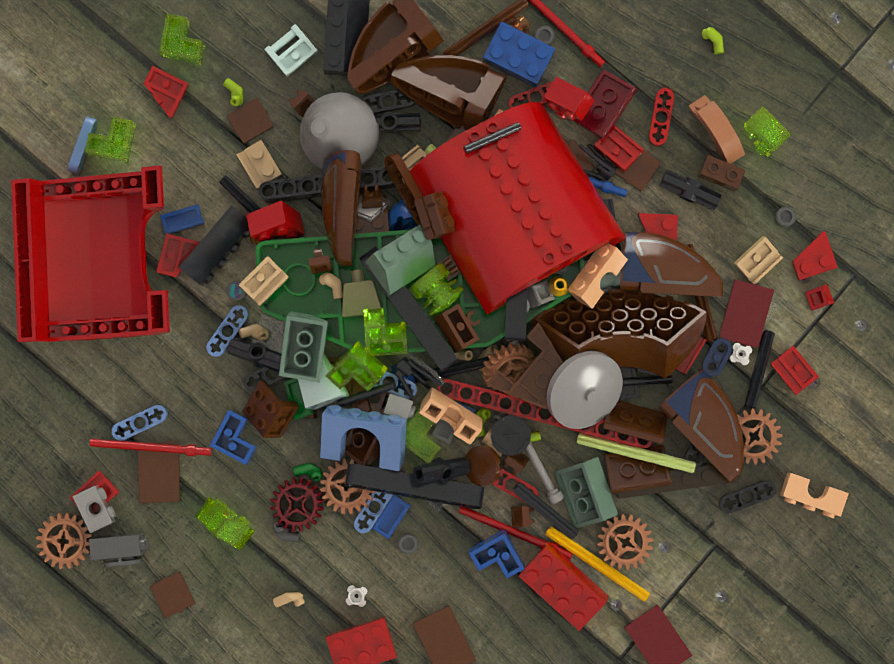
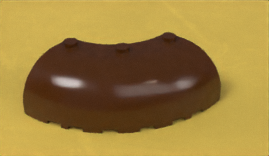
M610 289L608 293H603L593 309L576 299L570 300L568 298L563 300V304L544 310L533 318V328L537 323L541 325L563 363L578 353L598 351L613 359L619 367L640 368L666 378L685 361L696 346L705 326L707 312L689 302L684 301L682 303L673 300V297L669 295L663 297L654 295V293H643L641 290L638 292H626V290Z

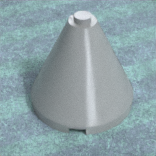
M342 92L330 93L315 100L304 113L300 124V142L307 158L322 170L326 157L343 150L358 152L363 166L370 160L377 148L379 125L371 107L359 97Z

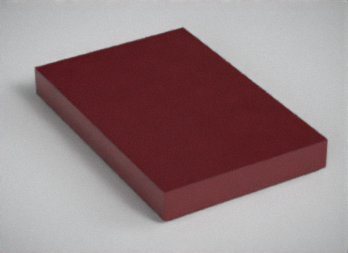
M603 69L588 91L589 95L594 99L593 105L582 121L575 118L572 122L605 140L635 95L637 88Z
M734 279L718 337L758 348L774 289Z
M658 604L624 626L649 664H681L692 656Z

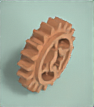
M517 342L515 346L512 343H509L508 347L501 345L499 351L494 350V355H488L489 361L483 362L485 367L481 369L484 373L482 377L485 383H487L499 370L515 384L536 358L531 349L527 348L525 344L521 346Z
M752 409L750 415L744 410V417L738 414L737 416L742 434L746 438L744 444L746 464L749 463L750 459H753L756 465L759 458L765 463V456L770 459L773 458L770 453L771 451L779 452L775 445H782L781 442L777 441V438L783 435L777 434L776 431L781 426L775 427L773 424L777 419L770 421V413L764 417L762 409L758 414H755V410ZM750 420L760 421L754 428H748L743 425ZM766 425L771 433L770 442L763 437V430ZM760 428V431L758 432V437L760 438V440H754L750 445H748L751 438L749 436V433H755V431H757ZM755 445L765 448L760 453H749L750 449Z
M344 458L342 465L335 461L336 468L328 466L330 474L323 473L327 480L320 481L321 484L325 485L320 491L326 493L322 499L325 501L329 500L327 503L328 507L335 505L333 508L334 512L341 508V514L345 515L348 509L349 513L353 515L355 508L358 512H361V505L368 508L366 500L373 501L374 499L369 494L376 492L358 488H349L347 491L342 487L345 485L346 474L342 479L335 481L338 475L347 472L348 462ZM351 459L349 464H355V461ZM333 488L341 492V501L335 498ZM362 493L359 498L349 502L355 494Z
M69 512L65 514V518H63L62 513H58L57 519L54 516H50L51 523L48 521L43 522L46 528L38 529L43 535L36 537L37 540L42 541L36 548H43L39 555L46 554L47 557L44 562L52 560V567L59 563V568L63 569L66 563L68 569H70L73 565L72 562L78 566L80 565L79 558L81 560L87 559L84 553H90V549L87 548V546H90L88 538L92 537L93 534H87L88 528L87 526L83 527L84 520L77 521L78 515H74L71 519ZM63 524L58 535H51L55 527ZM71 526L77 530L80 538L73 535L72 529H70ZM65 537V539L69 540V543L64 545V542H61V538ZM50 543L57 547L59 555L52 550ZM72 546H79L74 555L67 557V553Z
M621 514L620 520L614 516L613 523L606 520L607 528L600 527L604 534H597L602 539L597 545L603 546L599 554L606 553L603 560L611 559V567L617 563L618 570L622 568V565H625L626 570H629L630 564L637 568V561L644 564L642 557H650L646 550H653L648 545V542H652L653 539L647 538L651 530L644 531L647 524L639 525L641 518L638 517L633 521V515L630 514L626 520L625 515ZM620 526H630L624 533L614 531ZM636 531L640 534L641 546H638L634 541ZM609 537L616 542L614 553L611 552L609 547ZM617 537L623 539L629 537L628 542H630V544L633 545V547L629 545H624L623 547H621L622 542H620V540L617 539ZM626 551L636 553L630 558H620Z

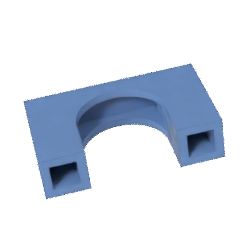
M328 405L322 413L320 458L340 461L346 452L347 431L352 428H364L372 432L379 441V468L400 471L405 459L407 418H401L398 415H383L376 411L365 412L357 408L347 409L341 408L339 405Z

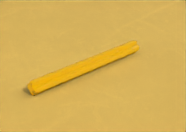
M550 526L545 534L553 541L640 600L646 601L650 593L554 527Z

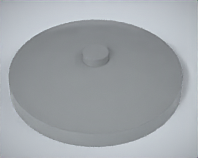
M598 351L578 353L566 360L552 376L547 389V406L551 415L560 424L572 429L587 428L600 422L612 411L619 400L623 385L619 366L609 356Z

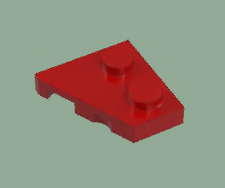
M152 66L143 84L169 118L173 119L189 83Z
M638 214L645 232L677 240L678 215Z
M826 231L821 232L792 261L798 281L838 268Z
M166 233L156 272L177 277L182 271L179 266L200 242Z

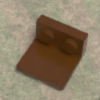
M260 381L242 412L263 438H281L298 410L299 405L295 401H280L266 383Z

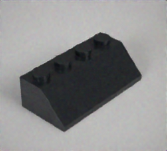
M328 0L323 64L325 75L347 76L352 51L363 28L368 23L370 0Z
M231 205L179 268L201 286L204 284L208 285L215 277L213 273L218 268L222 269L228 261L226 258L229 254H234L240 248V241L250 236L247 218Z

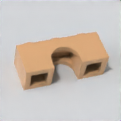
M609 243L593 253L567 290L577 301L593 309L604 293L600 288V281L604 274L609 272L616 276L628 259L617 247Z
M433 387L421 401L419 411L421 415L436 424L440 419L446 421L452 426L453 434L470 445L482 431L483 418Z
M787 472L780 492V496L785 497V502L794 505L796 502L803 503V508L814 512L817 508L823 511L822 515L833 519L835 515H842L849 493L825 486L824 492L820 497L812 498L808 493L810 479Z

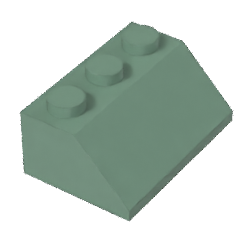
M418 225L373 253L366 261V264L390 296L435 267L436 261L432 241L426 239L421 225Z
M292 311L287 315L279 376L320 382L328 321L311 314Z
M598 457L554 471L574 527H584L618 515Z

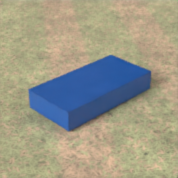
M199 204L160 215L165 235L166 233L173 234L205 224Z
M393 495L372 529L389 539L411 505L398 496Z

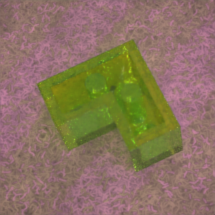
M166 13L159 54L162 58L202 65L205 43L203 40L187 38L189 28L187 17Z
M764 106L743 125L745 128L744 132L751 139H756L754 142L756 145L755 149L762 156H770L792 135Z
M112 117L109 136L88 133L85 153L93 157L129 163L136 123L132 120Z
M384 308L363 309L366 357L408 354L406 323H385Z
M357 341L332 365L325 376L339 389L343 388L354 378L364 389L369 391L381 380L388 368Z
M419 409L406 426L405 446L426 463H430L441 447L426 436L434 422L421 415Z
M208 497L195 517L212 534L241 551L255 532L249 526L251 522L242 515L238 518V514L229 507L226 508L228 505L221 499L214 500Z

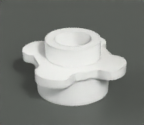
M735 343L732 346L733 351L732 355H730V361L747 365L752 348Z
M353 585L349 586L346 603L363 607L366 604L364 599L367 589L365 587L356 588Z

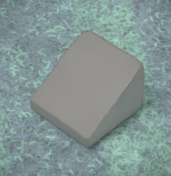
M547 280L527 288V299L531 308L555 299L549 291Z

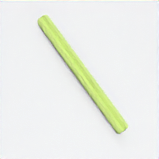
M579 433L577 437V443L690 473L695 471L696 463L693 461L584 433Z

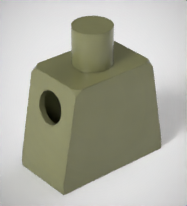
M363 269L351 271L352 283H345L343 288V318L381 314L382 309L373 280H364Z

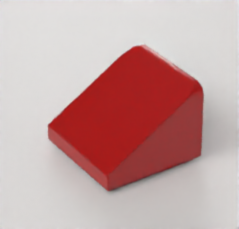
M827 284L805 292L811 311L834 303Z

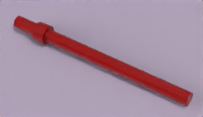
M528 0L581 49V53L586 58H590L600 68L605 64V61L594 52L595 49L590 44L587 45L540 0Z
M90 439V447L179 453L191 457L196 455L212 456V448L196 447L194 444L181 446Z
M460 507L458 511L460 514L500 531L505 529L507 534L540 548L547 543L545 540L472 509ZM551 541L555 548L569 560L571 559L573 553Z

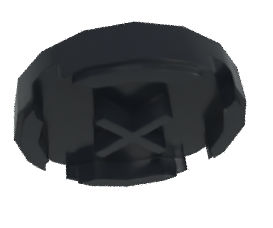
M506 415L494 423L490 437L492 445L498 452L513 456L527 449L531 440V431L527 422L521 417Z

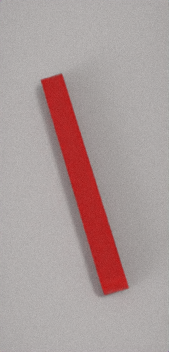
M450 379L440 381L442 384L447 382L452 385L451 393L444 395L453 400L517 415L522 418L638 448H647L652 444V441L648 440L646 444L641 445L637 441L638 437L631 435L621 440L618 437V432L608 430V433L605 435L600 434L598 426L604 423V419L585 430L572 429L560 424L551 413L548 419H541L539 416L541 407L511 395ZM438 386V388H437V390H438L439 392H441V387H440V386ZM463 388H469L472 391V396L469 399L461 397L460 391ZM482 393H489L491 395V402L489 404L481 403L480 396ZM508 398L511 401L510 408L502 409L499 404L500 400ZM522 403L530 405V412L526 415L522 414L519 410Z

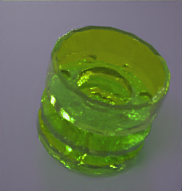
M442 262L422 276L409 289L417 300L425 296L428 298L423 305L424 309L431 304L434 305L428 312L431 317L443 312L452 305L464 290L461 285L455 290L451 289L457 283L456 279L446 283L445 279L449 276L450 272Z

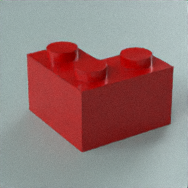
M558 77L555 78L544 95L545 100L548 102L547 106L556 111L555 115L562 120L567 118L574 121L576 118L582 121L594 103V99L588 92Z
M282 200L246 214L250 236L259 242L269 241L275 236H279L282 239H295L305 235L301 213Z

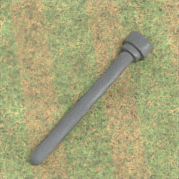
M530 442L525 450L548 491L546 492L550 505H553L564 499V495L561 490L554 487Z

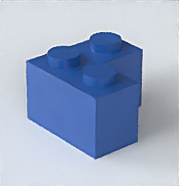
M228 410L210 444V447L245 465L249 464L258 446L240 438L249 419L232 410Z
M505 529L469 548V555L479 571L496 561L506 578L525 569V563Z

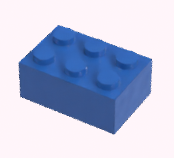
M501 21L483 57V62L535 88L538 86L555 52V48Z

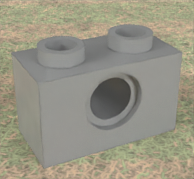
M390 394L383 413L398 415L401 418H407L408 421V418H413L416 407L413 406V401Z
M96 485L72 496L90 533L116 522L114 519L116 517L115 511L112 506L108 507L105 500L107 495L102 487L99 488ZM94 502L98 503L101 507L98 514L93 513L91 510Z

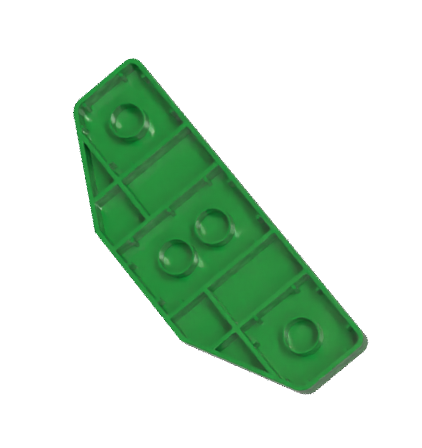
M410 230L356 234L352 267L341 266L335 261L327 236L262 241L256 246V267L268 256L289 276L260 306L261 310L267 315L285 323L286 317L291 311L311 314L328 321L326 340L366 357L427 352L359 259L376 246L380 250ZM440 238L431 240L436 264L450 255ZM322 249L323 256L329 255L332 271L327 273H331L341 280L342 290L345 283H352L351 271L363 269L364 280H373L382 313L343 318V298L334 299L332 288L320 283L319 278L324 273L312 274L309 258H315L314 250ZM584 257L570 264L569 269L564 274H551L546 279L548 284L552 278L561 276L568 281L570 286L584 267ZM435 266L405 285L450 348V344L434 317L457 304L460 305L464 314L472 310L475 311L470 317L473 322L479 319L481 321L473 327L479 340L464 349L488 348L505 337L506 303L503 307L486 315L461 273L447 281L439 268ZM562 282L556 283L557 288H563ZM568 291L565 295L560 297L554 296V300L535 308L530 306L527 312L526 324L542 311L558 305L563 300L571 297L572 294Z

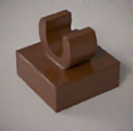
M298 90L297 93L299 95L294 100L290 98L289 101L295 111L303 117L314 100L305 90L302 92Z
M365 185L364 190H362V208L383 207L382 189H379L378 185H375V189H368L367 185Z
M322 249L314 250L315 258H309L312 274L332 271L329 255L323 256Z
M451 255L436 264L447 281L461 273Z
M522 453L513 456L507 455L503 468L506 469L508 466L514 468L512 475H516L517 472H522L530 458Z
M529 506L511 507L512 527H529L530 523H534L535 519H530L529 512H533L534 508H529Z

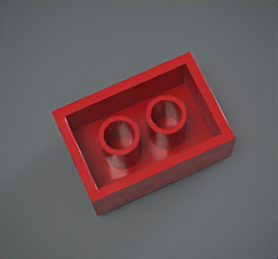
M385 616L326 636L334 664H379L397 658L396 649Z

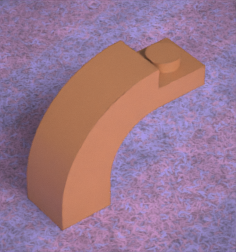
M704 95L688 106L691 113L702 123L711 136L719 156L725 162L731 164L745 155L735 130L714 101L711 102Z

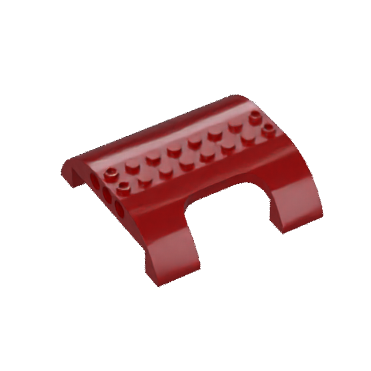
M162 166L141 167V171L44 181L31 178L11 180L18 342L85 341L170 333L168 290H152L148 283L146 271V225L153 214L164 209Z

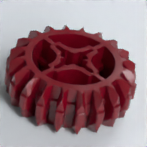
M293 477L291 485L288 480H284L286 487L284 488L279 484L277 487L281 492L273 491L277 499H270V502L276 503V506L270 507V510H277V513L273 514L272 517L280 516L281 519L277 521V524L280 525L284 521L285 525L283 528L285 530L289 525H292L291 532L296 530V526H298L299 532L303 531V525L308 530L311 529L309 522L311 521L316 525L318 522L314 517L322 518V515L317 513L318 510H325V507L319 506V503H323L325 500H318L317 497L323 493L321 491L314 492L318 485H314L312 488L309 487L312 482L311 480H308L306 485L303 484V477L299 479V483H296V478ZM291 488H302L306 492L301 497H296L288 490ZM283 495L289 501V508L285 513H283L281 508ZM310 496H312L314 501L312 514L305 506ZM305 497L301 504L302 509L297 508L290 512L293 508L292 505H294L293 500L298 501ZM294 512H299L300 514L304 515L307 519L303 521H293L290 520L289 517Z

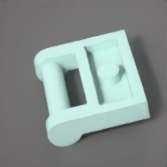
M296 24L271 47L267 46L264 49L287 77L318 52ZM295 36L299 38L297 42H295L291 47L284 51L280 56L276 54L278 50H280Z

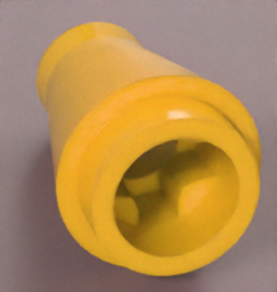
M556 276L549 282V291L554 296H563L568 292L569 283L564 277ZM562 282L563 288H557L556 283Z

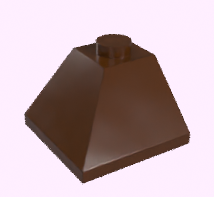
M352 428L346 434L345 454L359 465L369 466L380 457V444L377 437L369 430Z

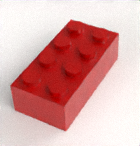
M549 541L525 565V569L519 574V577L578 631L607 603L609 597Z

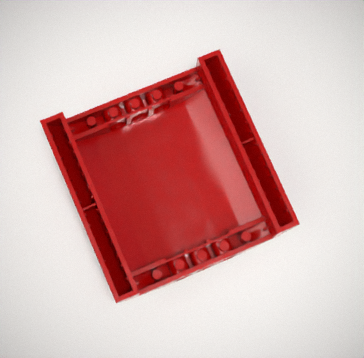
M539 102L525 103L510 108L470 128L433 150L409 171L423 197L432 193L443 192V195L447 198V208L449 214L454 219L455 232L442 236L440 239L486 315L503 307L507 298L609 243L615 246L626 240L625 234L543 104ZM520 123L521 130L468 154L465 153L463 146L512 124Z

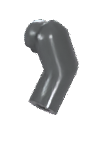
M277 522L274 523L273 530L280 540L300 542V532H291L288 528L285 530L283 522L280 525Z

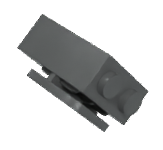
M145 533L89 539L91 560H110L104 562V567L142 563L143 558L135 556L147 553L146 549H149V538L145 537Z

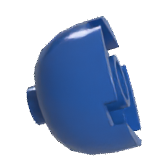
M403 199L390 209L388 215L390 231L412 230L418 226Z

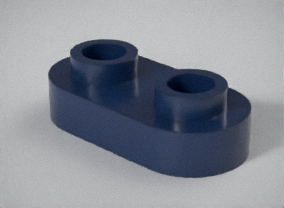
M720 338L715 340L702 362V369L710 377L721 373L732 352V345L727 339ZM719 345L724 347L722 353L717 350ZM709 363L715 365L714 370L708 368Z

